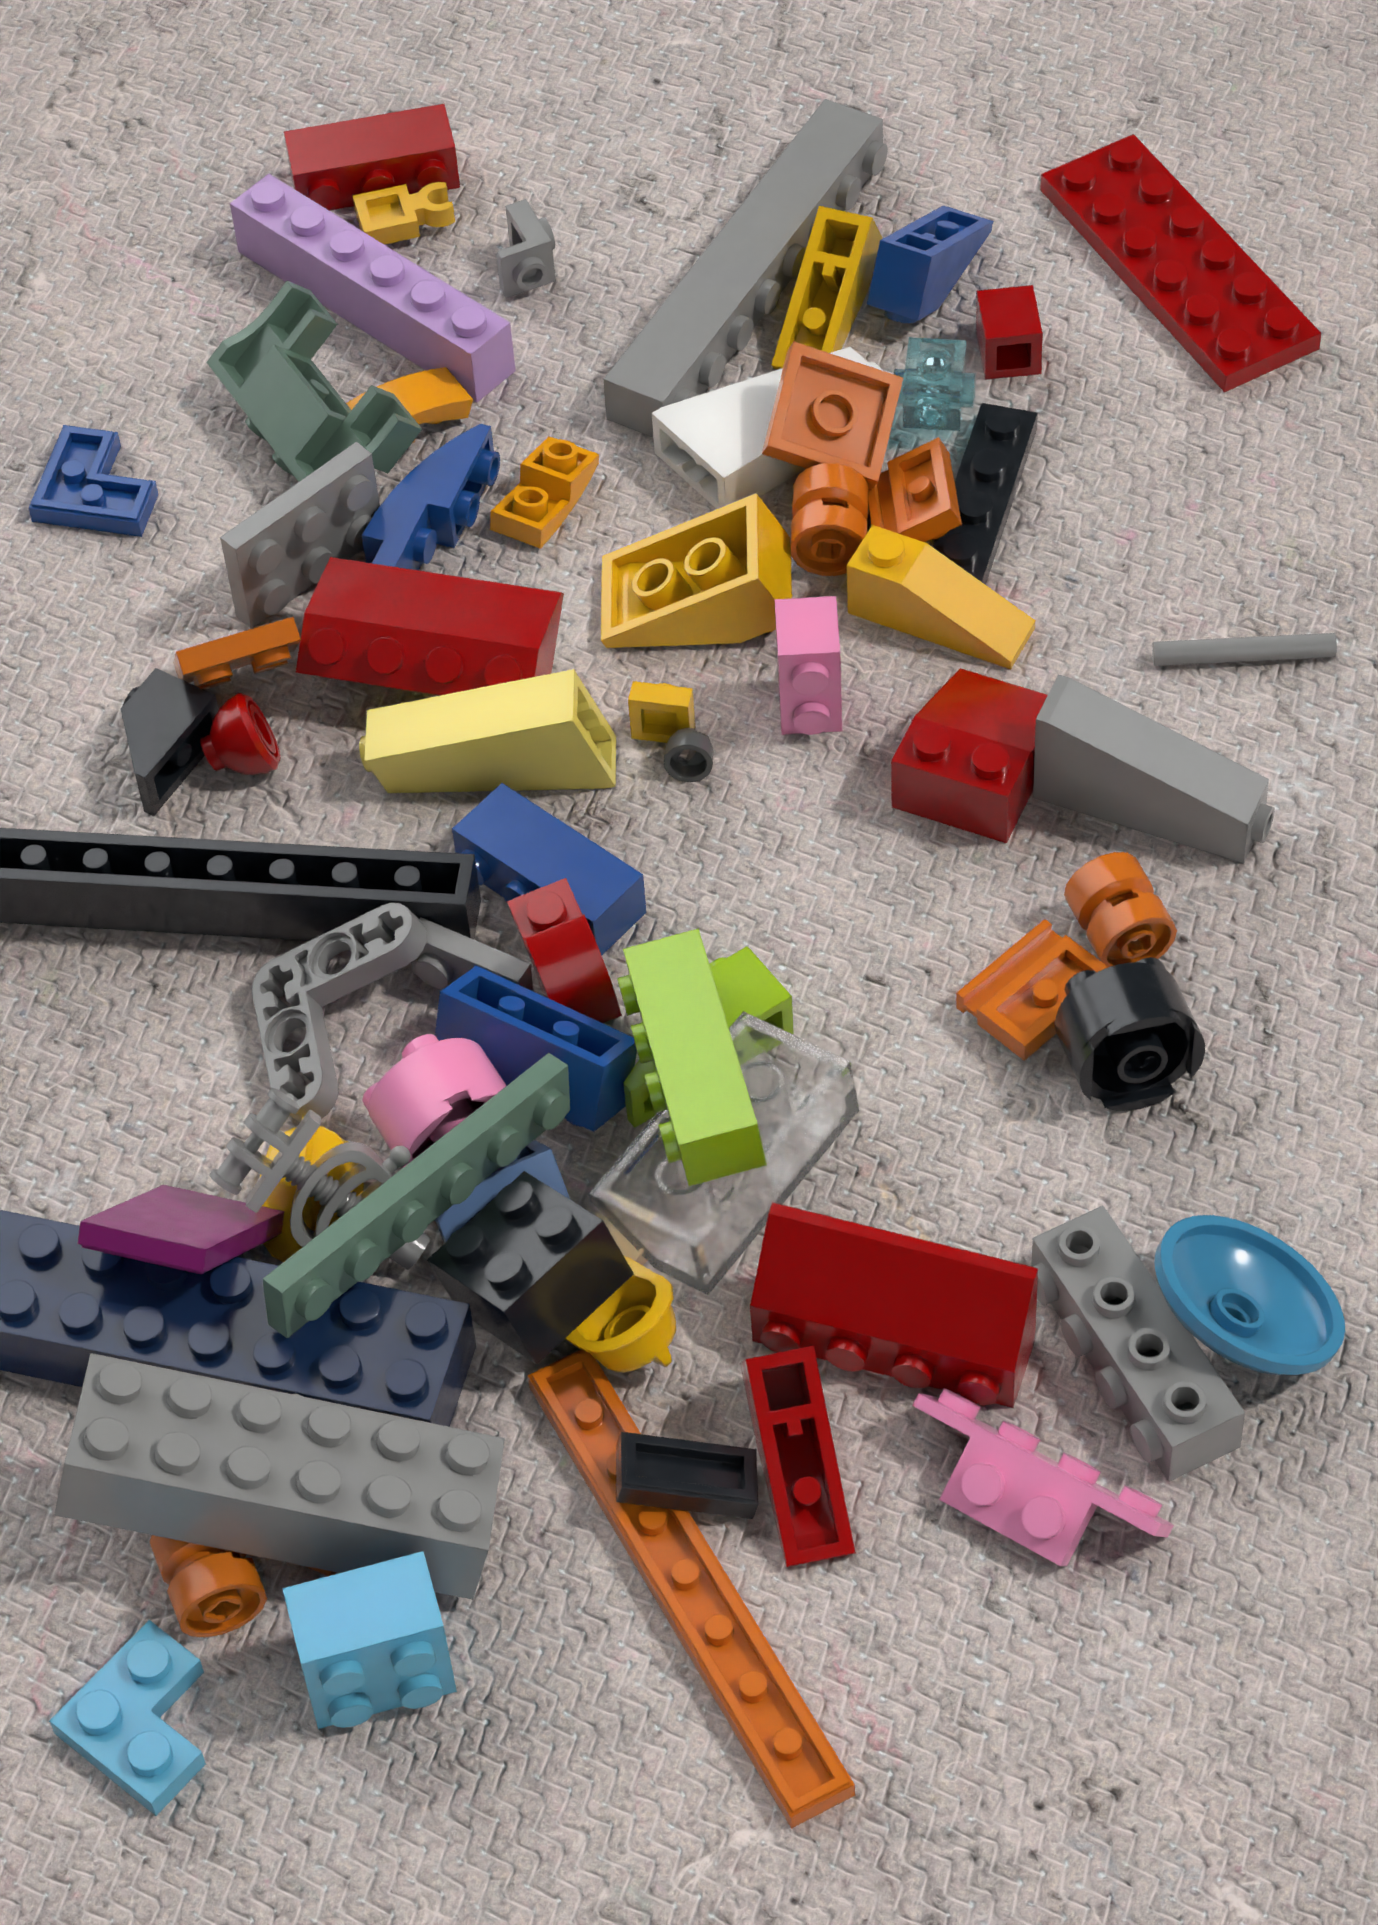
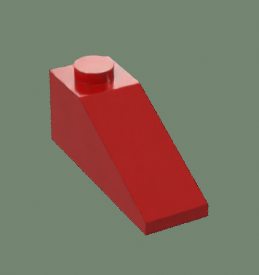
M814 1346L743 1360L740 1366L753 1431L786 1567L856 1553Z

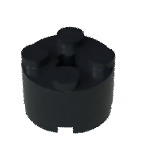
M1153 957L1143 958L1137 962L1118 964L1098 972L1092 970L1082 971L1071 977L1066 983L1064 990L1067 996L1057 1011L1055 1030L1081 1090L1089 1100H1091V1096L1100 1099L1104 1108L1114 1111H1132L1146 1108L1162 1102L1173 1095L1175 1091L1171 1084L1178 1080L1186 1071L1191 1079L1199 1070L1205 1056L1204 1038L1176 980L1159 959Z

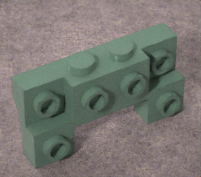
M286 281L264 311L247 327L223 340L206 363L248 416L245 420L246 425L256 435L266 440L275 452L272 458L276 464L294 476L298 482L355 442L372 453L374 469L388 474L423 429L393 393L373 385L369 387L352 410L348 407L311 360L338 324L311 290Z

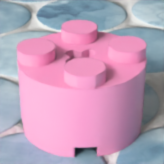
M425 1034L413 1039L405 1046L402 1052L403 1059L395 1064L379 1082L366 1090L362 1101L369 1112L371 1120L390 1150L396 1146L406 1147L411 1154L410 1163L505 1088L506 1084L478 1043L465 1038H451L439 1041L435 1035Z

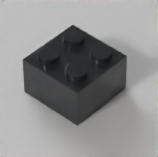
M525 1171L513 1182L505 1186L491 1202L461 1229L454 1232L448 1241L427 1259L450 1298L454 1301L470 1304L473 1322L536 1365L634 1275L602 1219Z

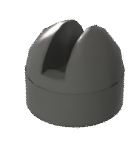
M694 728L680 729L671 735L665 746L664 767L667 773L682 782H696L707 777L712 770L714 756L709 736L695 731ZM683 750H689L686 759L679 756Z

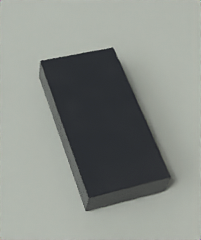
M621 1432L616 1445V1502L753 1519L759 1505L757 1449Z

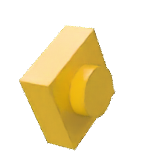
M632 682L628 697L631 739L667 743L670 736L676 731L684 728H696L693 688L678 687L667 683Z

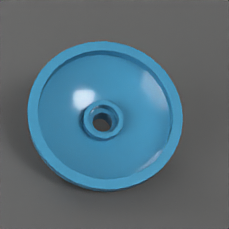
M1198 1215L1184 1218L1172 1225L1157 1246L1154 1261L1155 1272L1163 1296L1171 1311L1195 1338L1225 1359L1261 1373L1300 1375L1317 1371L1326 1366L1341 1347L1345 1335V1320L1333 1290L1309 1261L1272 1234L1236 1219L1215 1215Z

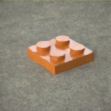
M793 341L786 354L762 454L806 469L822 463H838L849 466L863 475L868 483V489L872 490L879 481L903 377Z
M293 616L176 651L173 663L179 679L188 683L194 682L195 686L206 690L230 682V677L233 676L232 670L251 665L254 674L288 664V659L291 658L290 652L296 650L301 639Z

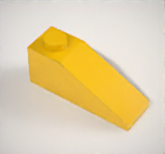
M824 206L818 207L771 366L773 369L779 370L783 368L787 351L793 341L827 353L842 349L868 293L879 243L883 239L872 217Z
M872 525L847 564L848 614L1010 670L1035 630L1036 620L925 542Z

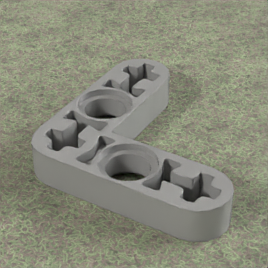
M401 903L382 905L273 958L261 967L254 978L252 996L270 1087L281 1091L298 1104L300 1109L296 1114L291 1113L290 1116L299 1123L309 1110L321 1116L322 1119L328 1115L338 1098V1082L322 1006L407 966L416 960L424 950L427 942V930L424 924ZM351 950V958L346 967L336 974L329 975L328 966L334 956L342 951ZM285 993L286 1001L289 1002L292 1005V1007H288L279 999V997H281ZM307 1027L305 1039L300 1046L292 1051L283 1052V1045L287 1036L297 1028ZM301 1071L312 1082L305 1087L304 1079L297 1072Z

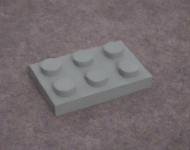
M355 442L220 537L236 617L250 629L270 615L280 612L287 603L315 583H318L330 557L349 560L360 551H364L362 534L380 507L372 453L359 443Z

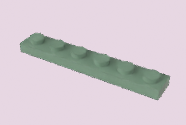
M546 1054L264 1277L263 1287L268 1325L288 1338L308 1321L321 1317L334 1300L358 1281H364L372 1276L380 1263L405 1243L418 1239L431 1222L454 1204H460L465 1201L477 1185L500 1167L511 1164L520 1154L521 1150L543 1132L557 1127L570 1111L568 1065L552 1054Z

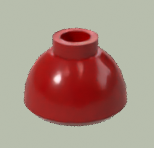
M237 693L228 699L213 718L210 734L200 739L203 752L215 771L227 767L240 774L259 775L278 769L281 757L275 736L261 709L248 695Z

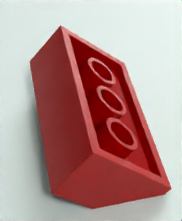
M330 557L304 613L295 673L437 696L551 674L564 593Z
M772 1202L767 1217L750 1303L752 1341L761 1343L776 1353L814 1346L816 1358L827 1360L835 1367L845 1371L856 1372L866 1370L894 1377L899 1383L912 1388H926L929 1386L940 1390L947 1389L960 1394L962 1397L978 1405H992L995 1403L1014 1408L1035 1343L1038 1268Z

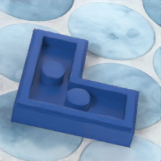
M63 425L28 509L32 522L142 537L159 495L156 481L109 475L121 447L118 432Z

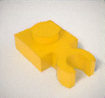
M445 182L428 184L419 193L410 195L406 184L353 195L354 209L360 230L384 245L420 237L419 225L426 224L431 227H445L455 222L454 207L452 201L449 202Z

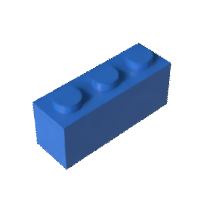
M503 783L495 788L452 828L455 853L475 854L479 886L484 884L502 896L506 903L509 900L566 878L582 914H585L601 955L647 913L642 873Z
M477 965L440 991L435 1028L437 1039L440 1041L451 1038H465L478 1043L506 1086L546 1054L550 1053L568 1065L570 1111L566 1114L565 1119L569 1123L595 1132L626 1107L623 1082L635 1066L637 1054L632 1036Z

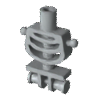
M271 1088L268 1092L270 1098L257 1115L249 1113L244 1120L246 1127L252 1131L248 1139L243 1142L238 1138L232 1137L226 1145V1148L230 1151L229 1155L219 1169H213L209 1176L223 1189L238 1195L242 1189L240 1184L251 1169L261 1174L262 1176L246 1197V1207L255 1213L259 1211L282 1178L286 1177L285 1180L287 1182L291 1181L292 1186L297 1185L292 1202L290 1226L294 1239L300 1246L304 1247L328 1228L334 1213L337 1212L338 1217L347 1213L395 1175L394 1171L399 1167L407 1165L411 1154L406 1147L396 1146L391 1150L390 1156L383 1161L365 1144L347 1142L330 1149L314 1164L310 1165L311 1162L309 1160L305 1161V1158L303 1156L299 1157V1154L319 1128L321 1116L309 1110L289 1137L280 1129L291 1113L296 1114L300 1107L281 1091ZM264 1141L279 1150L273 1161L257 1151ZM348 1162L358 1163V1165L347 1171L339 1181H333L332 1176L327 1177V1173L338 1165ZM369 1179L377 1180L358 1196H356V1192H351L358 1185ZM313 1196L314 1201L320 1200L319 1203L322 1205L317 1216L315 1231L306 1225L302 1217V1211L307 1198ZM423 1233L415 1241L405 1243L390 1255L389 1258L406 1270H409L425 1250L430 1237Z

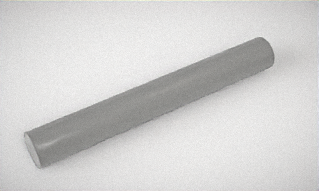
M1335 633L1158 641L1152 643L1154 666L1336 657L1337 653Z

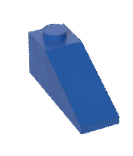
M943 205L881 239L867 305L885 310V317L900 323H915L940 308L991 233L994 221Z

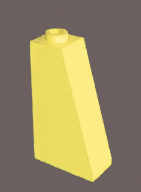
M574 669L367 710L366 735L362 736L359 741L360 758L364 768L368 772H373L387 793L493 791L501 783L514 791L606 789L616 787V735Z

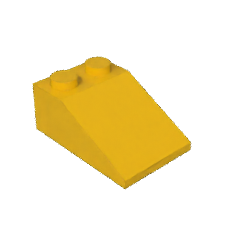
M755 493L603 555L601 576V642L606 648L742 643L776 630L775 599L792 598L790 536L758 494Z

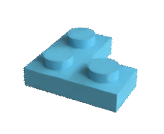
M149 1620L51 1718L49 1722L53 1732L157 1816L206 1765L202 1751L160 1718L204 1673L201 1661Z

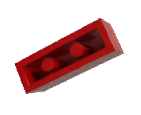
M445 104L283 131L294 189L329 211L354 207L353 195L404 184L407 186L409 195L419 193L424 186L435 182H445L447 190L460 188L456 148Z

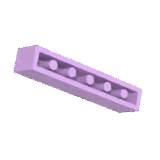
M267 174L230 203L239 253L283 281H290L311 290L323 306L424 370L446 367L473 398V401L479 402L516 371L509 321L271 174Z

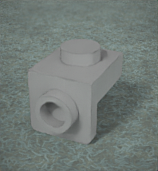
M526 199L505 206L510 247L499 250L496 256L500 289L507 298L556 281L553 257L555 238L551 226L545 217L537 218Z

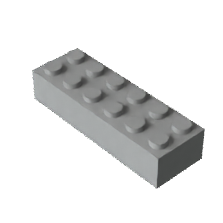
M91 1353L64 1462L54 1515L338 1573L424 1551L434 1592L473 1600L489 1551L505 1438Z

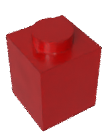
M1033 285L976 291V335L985 380L1042 374L1043 332Z

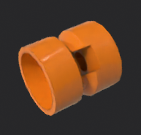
M838 463L818 464L801 472L793 483L791 556L798 566L807 572L821 576H838L847 573L848 562L867 534L868 483L863 475L852 467Z
M1113 852L1101 855L1085 863L1067 882L1064 892L1065 899L1081 928L1087 931L1088 940L1099 960L1108 967L1137 962L1143 958L1153 957L1159 959L1175 941L1177 929L1161 899L1153 894L1152 884L1137 858L1128 852Z
M151 1535L149 1542L163 1581L169 1584L167 1592L181 1631L191 1637L204 1638L222 1635L238 1629L253 1620L264 1608L267 1600L265 1590L253 1559L245 1558L247 1554Z

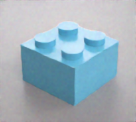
M424 1551L282 1588L318 1729L332 1725L341 1728L353 1727L364 1723L373 1714L402 1706L410 1709L427 1707L437 1702L443 1695L457 1692L444 1625Z

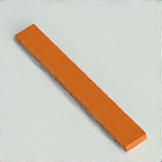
M581 1349L527 1375L530 1390L791 1829L855 1796L854 1782L689 1511L616 1502V1445L621 1432L641 1433L597 1360L589 1352Z

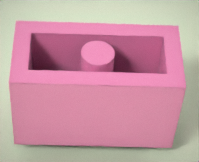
M836 596L775 599L782 735H814L822 732L842 731L841 658Z

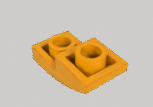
M446 367L409 374L376 386L393 393L418 424H438L442 421L468 418L473 398ZM366 392L347 402L348 407L352 410Z
M548 436L520 464V483L491 510L490 530L541 549L562 525L583 494L599 464V454L578 447L570 441Z

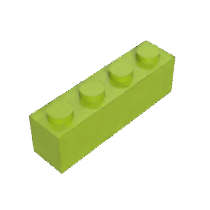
M699 928L624 948L623 952L629 975L619 977L617 980L627 1016L640 1012L642 1023L631 1025L640 1063L653 1061L656 1072L644 1074L654 1113L667 1110L670 1118L669 1122L658 1124L668 1163L682 1161L689 1186L766 1166L767 1163L758 1123Z

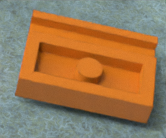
M939 437L888 461V470L880 473L879 481L872 490L868 489L871 525L922 542L938 539L949 530L962 525L950 454Z
M1044 919L956 993V1008L962 1013L968 1011L977 1018V1025L1025 1061L1056 1034V1014L1064 998L1067 996L1064 988L1069 979L1079 972L1086 970L1098 972L1108 968V966L1067 935L1064 937L1059 936L1052 930V924Z

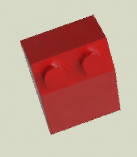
M960 668L914 716L891 760L892 808L1007 844L1033 792L1036 718L1048 695Z

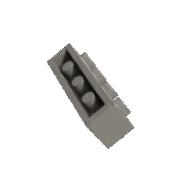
M1102 1205L1033 1237L1031 1266L1038 1268L1037 1299L1044 1306L1051 1303L1061 1319V1330L1069 1348L1077 1357L1085 1355L1096 1371V1384L1104 1401L1111 1409L1120 1407L1130 1422L1131 1437L1142 1458L1148 1463L1155 1460L1170 1482L1240 1448L1245 1417L1244 1410L1192 1334L1171 1311L1160 1287L1105 1207Z

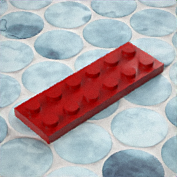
M1134 134L1041 174L1040 191L1224 393L1320 349L1321 332Z

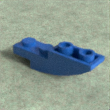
M479 424L456 436L424 459L391 491L375 512L362 534L366 563L419 571L422 563L429 564L432 560L436 544L455 548L465 526L472 527L475 523L479 511L480 497L486 485L492 486L498 476L500 454L494 451L491 426Z

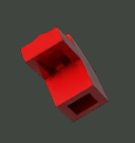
M561 879L507 901L511 916L533 964L543 996L601 1023L622 1016L610 976L585 914H582L567 879Z

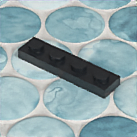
M981 403L955 479L962 525L949 530L944 536L935 539L932 547L986 585L1037 431L1038 413Z

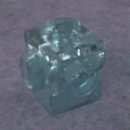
M909 337L905 369L894 370V375L903 377L897 404H903V428L961 430L963 408H974L976 373H966V340Z

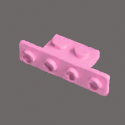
M943 1389L939 1398L918 1393L912 1405L970 1437L939 1500L1059 1566L1067 1567L1097 1506L1156 1537L1168 1538L1174 1526L1172 1523L1157 1516L1162 1507V1504L1125 1485L1120 1495L1096 1483L1101 1473L1098 1469L1066 1453H1063L1059 1462H1056L1036 1451L1040 1442L1038 1437L1004 1420L999 1430L976 1419L981 1408L980 1406L950 1390Z

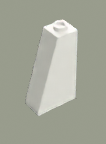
M851 347L830 353L882 370L876 363L865 360ZM783 368L661 407L652 412L655 454L716 509L755 493L761 497L806 469L762 454Z

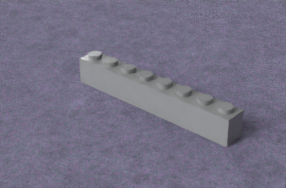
M824 99L604 377L607 420L653 437L652 412L661 407L701 395L709 386L714 387L719 382L725 365L737 350L741 351L747 346L754 327L764 314L769 315L773 312L781 292L791 279H797L818 207L824 206L841 211L852 209L859 198L861 188L871 175L876 176L882 170L888 152L887 145L883 143L882 118Z

